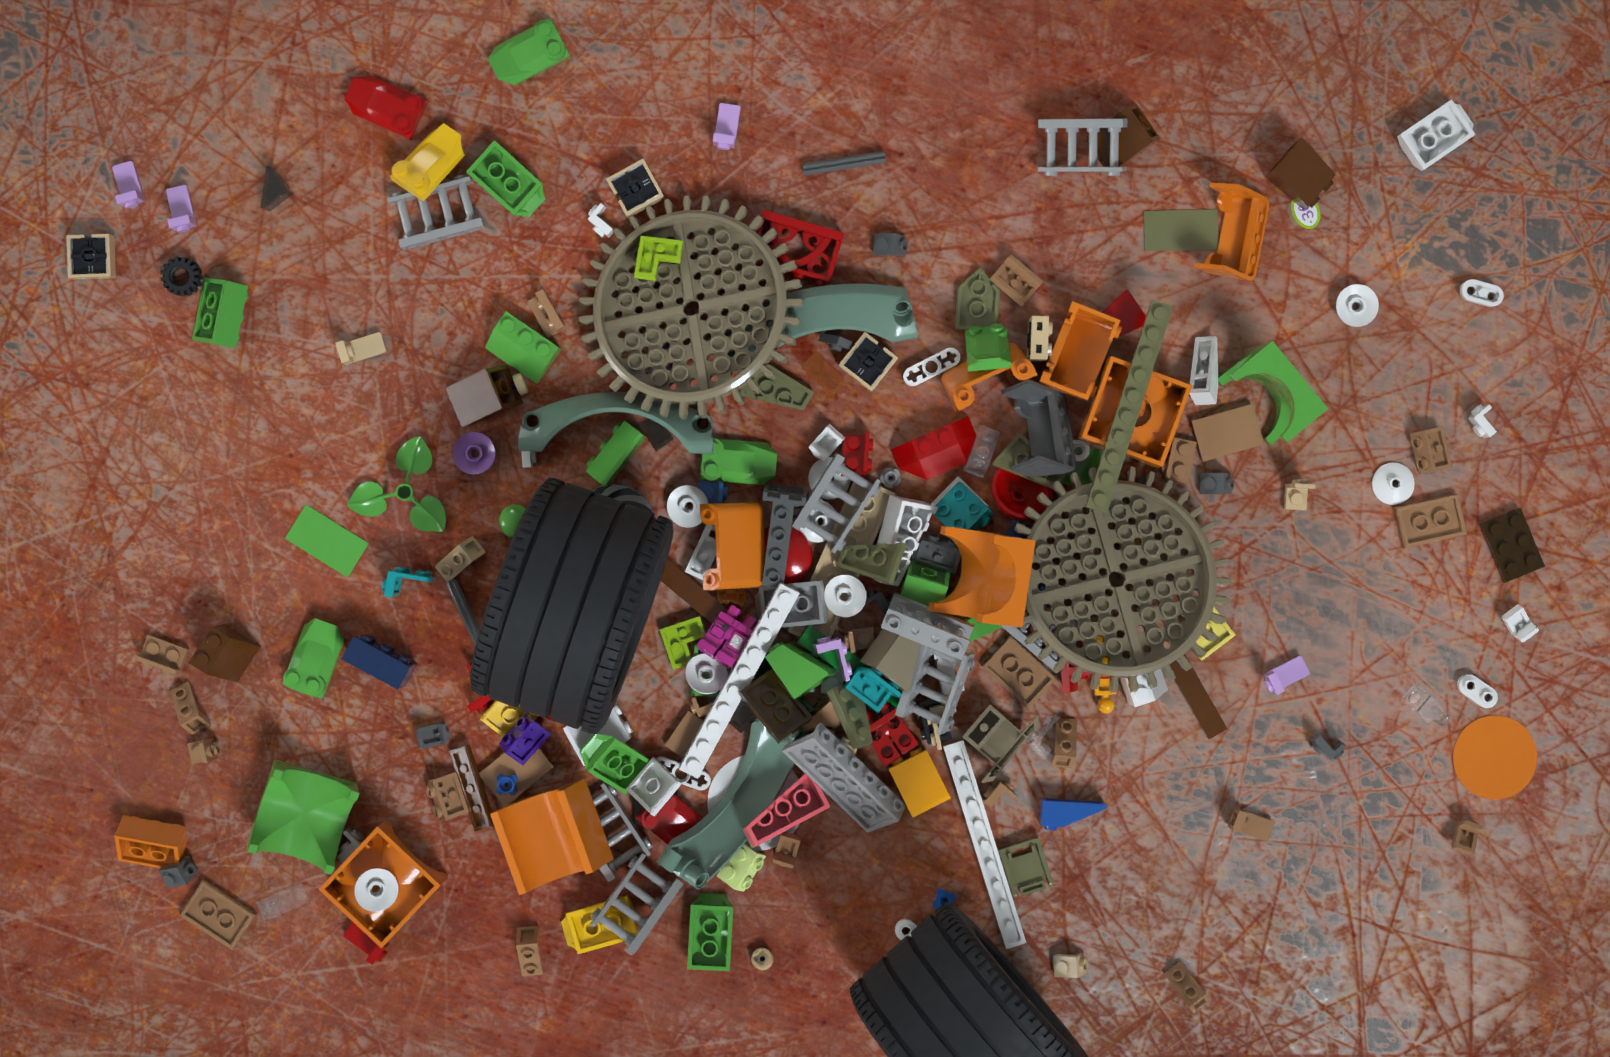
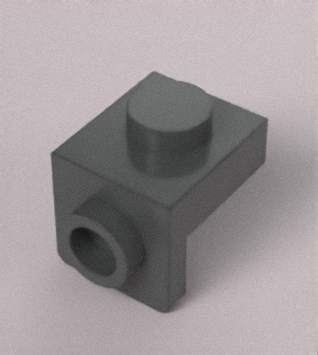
M897 233L874 234L873 255L905 257L908 249L906 236Z
M840 329L825 330L820 333L818 341L829 345V349L841 352L842 348L850 350L852 346V341L838 336Z
M1200 473V494H1232L1234 479L1231 473Z
M445 723L415 728L418 749L449 744L450 731L445 726Z
M1315 733L1309 738L1313 743L1311 745L1313 750L1318 755L1323 754L1329 760L1337 759L1344 753L1343 749L1346 745L1341 741L1330 747L1319 734Z
M185 856L179 863L165 865L158 870L168 888L187 885L198 874V870L189 856Z

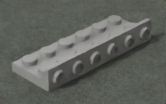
M822 723L817 724L813 733L784 745L782 752L867 833L900 820L906 805Z

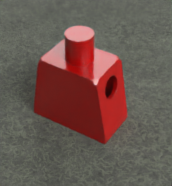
M1128 289L1123 291L1101 312L1121 320L1119 326L1122 327L1119 337L1143 327L1146 319L1145 313Z

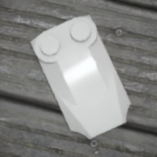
M1451 99L1397 137L1400 147L1412 165L1423 171L1476 134L1473 132L1474 124L1460 104H1455Z

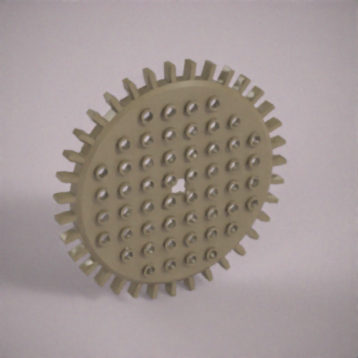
M684 196V210L674 212L673 204L669 199H666L664 202L666 214L657 217L655 210L649 205L646 207V212L650 221L642 226L633 215L628 217L630 224L635 230L626 236L622 230L615 228L613 230L615 236L622 241L617 248L613 249L605 243L600 245L602 250L610 255L606 264L598 260H591L590 262L596 270L602 271L599 280L592 278L583 279V283L586 286L596 288L594 297H579V302L582 305L593 306V314L580 316L579 322L583 325L594 324L595 328L594 332L581 336L582 341L592 343L598 340L600 348L590 352L587 356L591 361H596L605 356L608 361L607 364L597 371L598 375L603 378L615 370L618 377L609 385L614 392L627 382L631 385V388L624 397L628 403L631 404L637 394L641 392L646 395L641 409L649 412L654 399L662 401L660 415L665 418L669 414L671 403L680 404L678 412L679 417L683 420H687L688 405L697 404L699 416L707 418L706 403L716 401V407L722 414L726 413V405L723 398L733 394L734 400L738 404H745L744 397L740 394L739 390L749 384L752 391L757 394L761 393L760 386L754 381V378L761 372L771 380L776 378L774 372L766 366L772 358L780 363H787L788 360L783 353L777 352L780 342L792 346L796 345V340L792 336L784 334L786 325L799 327L802 324L799 318L788 317V308L804 306V302L800 298L788 299V290L802 287V282L800 279L786 281L784 276L785 273L795 270L797 265L794 260L782 265L779 264L777 258L789 251L785 243L773 250L768 246L778 235L776 230L772 228L760 237L756 232L764 222L761 216L758 215L747 226L742 223L748 212L746 207L741 205L733 218L727 216L730 208L728 200H722L717 213L710 211L711 199L708 196L703 197L701 210H692V200L689 196ZM714 229L715 233L713 235H709V231ZM690 234H695L692 240L688 239ZM641 236L673 238L674 240L683 241L681 263L671 264L670 262L659 261L656 281L636 279L634 273H630V270L636 266ZM734 245H739L738 250H732ZM713 250H719L717 255H712ZM698 254L697 259L692 260V255ZM762 260L763 265L757 266V262ZM738 265L743 266L740 271H736ZM717 270H722L720 275H715ZM697 274H701L699 280H695ZM677 278L681 279L679 284H674ZM762 281H767L764 287L760 286ZM656 283H660L658 289H654ZM740 286H746L744 291H739ZM636 287L640 288L638 293H633ZM725 290V294L720 296L719 291ZM615 292H619L617 298H613ZM700 294L705 295L703 300H698ZM679 299H684L683 304H677ZM765 301H770L768 307L763 306ZM688 302H697L699 304V313L687 316L684 308ZM659 303H663L661 309H657ZM748 305L749 310L744 312L743 307ZM642 307L643 311L638 314L637 309ZM724 310L729 311L726 316H722V312ZM618 312H622L620 318H616ZM707 314L708 318L704 321L701 320V317ZM683 319H687L685 325H681ZM773 321V326L768 328L767 323ZM661 324H667L665 329H660ZM748 326H753L751 332H746ZM646 328V332L640 334V329ZM726 331H732L730 336H725ZM620 333H626L624 338H619ZM706 335H711L709 341H705ZM686 339L691 340L689 345H684ZM667 343H669V344H670L669 349L664 350V349H663L664 345L667 344ZM756 346V351L751 353L749 351L750 348ZM645 348H649L647 354H643ZM730 351H735L733 357H729ZM628 352L629 356L623 359V354ZM710 355L715 356L713 361H708ZM690 359H693V360H694L693 365L688 366V365H687V362H688ZM669 364H673L671 370H667ZM652 368V373L647 375V369ZM734 371L739 372L737 376L732 377ZM717 375V376H718V380L715 381V382H712V381H711V378H712L713 376ZM697 380V384L691 386V381ZM676 384V389L671 391L670 386Z
M1095 467L1088 470L1091 483L1082 485L1080 477L1074 472L1069 476L1070 482L1074 487L1073 490L1066 492L1063 485L1056 481L1052 487L1059 498L1052 502L1046 494L1041 492L1037 499L1046 510L1039 514L1028 506L1024 513L1035 522L1030 529L1023 524L1017 523L1014 528L1017 533L1026 536V539L1036 540L1032 564L1036 563L1039 566L1038 570L1031 568L1025 607L1027 616H1024L1023 625L1030 623L1035 632L1028 635L1024 642L1028 645L1034 643L1037 638H1040L1045 643L1046 647L1038 654L1037 658L1039 660L1048 657L1051 651L1060 657L1059 661L1054 665L1053 672L1055 673L1061 671L1066 662L1074 666L1075 670L1071 675V682L1073 683L1078 682L1083 671L1091 673L1090 689L1092 690L1097 689L1100 684V676L1110 677V693L1118 691L1119 678H1128L1130 693L1138 691L1137 676L1141 675L1146 676L1147 684L1152 689L1157 687L1154 671L1162 669L1165 678L1170 682L1176 679L1175 673L1170 667V664L1175 660L1178 661L1185 671L1192 668L1190 661L1184 656V653L1189 649L1200 658L1206 655V651L1196 643L1200 636L1211 642L1216 641L1218 638L1214 632L1206 629L1208 621L1223 624L1226 620L1222 615L1212 612L1215 603L1228 605L1231 601L1226 596L1216 595L1217 586L1224 587L1232 583L1231 578H1218L1216 574V567H1224L1230 563V560L1228 558L1214 560L1212 553L1213 549H1218L1224 544V540L1217 539L1211 543L1208 542L1204 533L1211 531L1216 524L1214 521H1211L1202 527L1198 525L1194 518L1201 514L1204 507L1199 505L1189 513L1182 506L1188 499L1189 492H1183L1175 501L1167 495L1172 488L1173 481L1168 480L1164 483L1161 491L1152 488L1151 485L1154 481L1155 473L1151 471L1145 477L1144 484L1134 482L1136 475L1135 467H1130L1127 470L1126 481H1117L1107 514L1087 508L1088 514H1083L1082 508L1086 506L1097 470ZM1127 498L1129 504H1124L1122 499ZM1061 513H1067L1068 519H1063ZM1149 513L1154 514V520L1149 519ZM1129 518L1134 519V525L1129 524ZM1108 523L1114 525V530L1108 528ZM1088 528H1092L1094 530L1093 535H1090L1087 532ZM1179 529L1181 535H1176L1174 530ZM1067 533H1072L1074 539H1068ZM1154 534H1159L1161 539L1156 540ZM1047 538L1053 539L1052 545L1047 543ZM1135 538L1140 540V545L1134 543ZM1115 543L1120 545V550L1114 549ZM1093 549H1099L1100 555H1095ZM1181 549L1186 550V556L1181 555ZM1074 553L1080 556L1079 560L1073 558ZM1161 554L1166 555V561L1161 560ZM1053 558L1059 560V565L1053 564ZM1140 559L1146 561V566L1140 564ZM1120 564H1124L1126 566L1125 571H1122L1119 568ZM1099 569H1104L1106 575H1100ZM1188 569L1192 571V576L1186 574ZM1118 572L1122 574L1124 583L1121 587L1111 586L1109 582L1110 573ZM1079 574L1085 575L1084 581L1079 579ZM1167 574L1172 576V581L1166 579ZM1058 579H1063L1065 585H1059ZM1147 579L1152 581V586L1146 585ZM1038 584H1043L1045 589L1040 591L1037 587ZM1126 584L1131 585L1132 591L1125 589ZM1106 589H1109L1111 591V596H1106ZM1193 590L1198 591V597L1193 596ZM1085 594L1091 596V601L1085 600ZM1173 595L1178 597V602L1172 600ZM1065 599H1068L1071 602L1070 606L1067 607L1064 605ZM1152 600L1158 602V607L1152 606ZM1045 604L1050 606L1049 612L1043 609ZM1132 605L1137 606V612L1131 610ZM1111 610L1117 612V617L1111 615ZM1091 615H1095L1097 617L1096 622H1092L1090 620ZM1178 616L1184 617L1183 623L1178 621ZM1070 620L1076 622V627L1070 626ZM1158 621H1162L1164 623L1163 628H1160L1158 626ZM1054 625L1056 632H1051L1049 626ZM1137 626L1143 627V633L1138 632ZM1117 631H1122L1123 638L1117 636ZM1097 636H1101L1103 638L1102 643H1098L1096 641ZM1076 641L1082 643V648L1076 647ZM1164 641L1169 642V649L1164 647ZM1144 646L1149 648V654L1144 653ZM1124 651L1129 653L1128 659L1123 657ZM1102 657L1108 658V664L1102 662Z

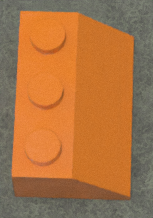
M123 815L114 835L118 861L161 868L165 865L179 863L185 855L187 832L186 827L179 824H168L158 820H147L136 816Z

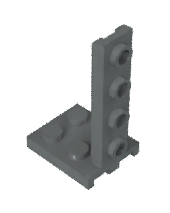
M771 483L765 484L762 500L773 505L762 581L763 586L777 587L780 582L784 584L794 507L805 506L807 488Z

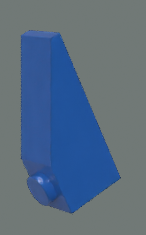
M1041 798L1039 824L1045 826V830L1055 831L1057 827H1065L1107 809V804L1102 801Z

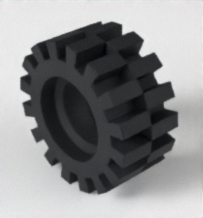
M185 257L169 259V263L163 265L165 267L164 271L161 270L160 274H163V277H160L161 281L164 282L162 284L163 287L167 288L168 292L185 297V295L191 296L193 295L192 292L196 293L198 291L197 287L202 285L200 280H203V276L200 274L202 270L198 268L199 265ZM179 269H186L189 273V280L183 285H178L174 280L175 272Z

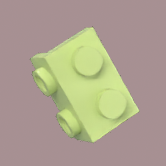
M745 843L719 871L717 877L733 889L744 892L751 886L752 878L762 868L763 860L766 856L755 851Z

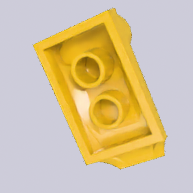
M443 123L432 131L405 160L394 164L392 174L390 175L391 180L424 202L465 156L461 145V135Z
M628 895L617 897L634 910ZM605 902L567 912L565 918L561 921L567 945L574 948L578 954L624 942L622 938L600 922L595 927L590 926L592 922L591 915L597 907L601 909ZM612 904L604 914L630 934H635L639 929L638 923Z

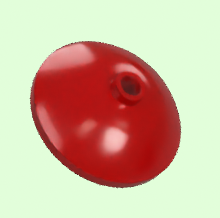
M998 468L992 477L990 484L992 498L1000 510L1012 518L1032 520L1024 513L1028 506L1042 514L1046 508L1037 499L1041 492L1046 494L1052 501V489L1019 475Z
M770 526L764 529V531H765V554H766V551H767V543H768V536H769V528H770ZM791 527L784 584L800 582L807 575L812 563L810 542L802 531H798L794 527Z

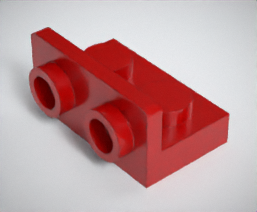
M865 431V435L844 434L842 457L845 459L843 463H845V467L866 478L867 471L872 469V458H868V453L873 451V438H869V431Z

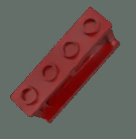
M762 210L760 216L764 222L756 232L760 237L765 222L770 223V229L774 228L780 236H784L782 234L783 229H788L790 235L786 238H779L777 235L771 241L773 246H769L771 250L781 245L780 243L791 241L798 232H802L803 242L807 249L811 251L809 255L795 260L797 268L788 273L793 274L792 277L803 281L805 278L812 279L813 283L819 286L830 284L844 233ZM810 237L817 238V242L813 243L815 246H818L816 249L809 244L808 240ZM831 241L836 242L832 259L823 253ZM786 254L779 257L783 264L791 261ZM819 256L825 259L828 265L827 270L821 274L813 270L814 265L821 267L820 261L816 259ZM758 261L756 265L762 266L763 261ZM807 265L808 271L801 270L798 268Z

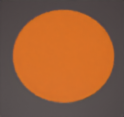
M1485 716L1470 723L1459 735L1453 751L1454 769L1460 782L1473 794L1490 800L1509 798L1522 791L1531 781L1537 766L1536 745L1529 731L1519 722L1505 716Z

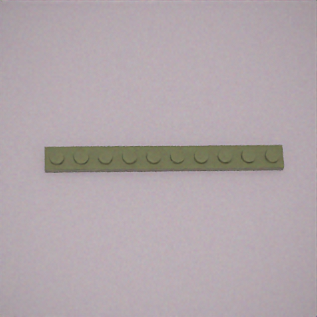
M1154 300L1150 303L1085 506L1086 508L1105 514L1108 512L1173 306Z

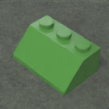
M204 278L192 340L236 349L240 338V325L244 318V305L248 298V286L226 280Z
M507 311L493 329L485 346L491 353L536 384L540 382L562 350Z
M625 420L623 423L618 422L612 430L614 435L610 440H604L599 447L601 450L597 457L592 456L586 464L588 467L586 472L604 487H608L646 438L644 434Z

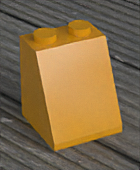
M921 747L910 751V756L904 759L902 757L895 759L888 766L912 817L951 799L926 748L921 749Z

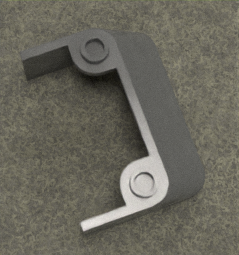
M1029 379L1001 390L1002 395L1014 399L1016 413L1027 419L1032 454L1026 456L1023 462L1011 466L1012 470L1031 477L1065 474L1076 469V458L1068 405L1063 393Z

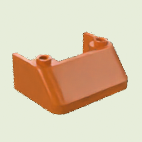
M1210 183L1209 187L1220 192L1217 197V205L1225 214L1217 253H1210L1205 259V264L1195 263L1194 267L1209 274L1252 281L1257 273L1269 211V201L1267 197L1241 184Z

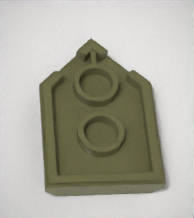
M981 267L958 286L956 330L967 331L971 326L987 327L998 323L1000 289L989 280L990 278Z

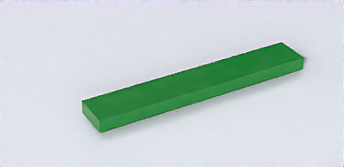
M807 625L796 643L840 671L835 649L819 654L814 653L812 644L818 643L817 639L827 636L812 626ZM847 650L845 659L846 663H850L852 674L858 666L866 667L860 662L861 659ZM890 696L886 702L897 708L900 698Z

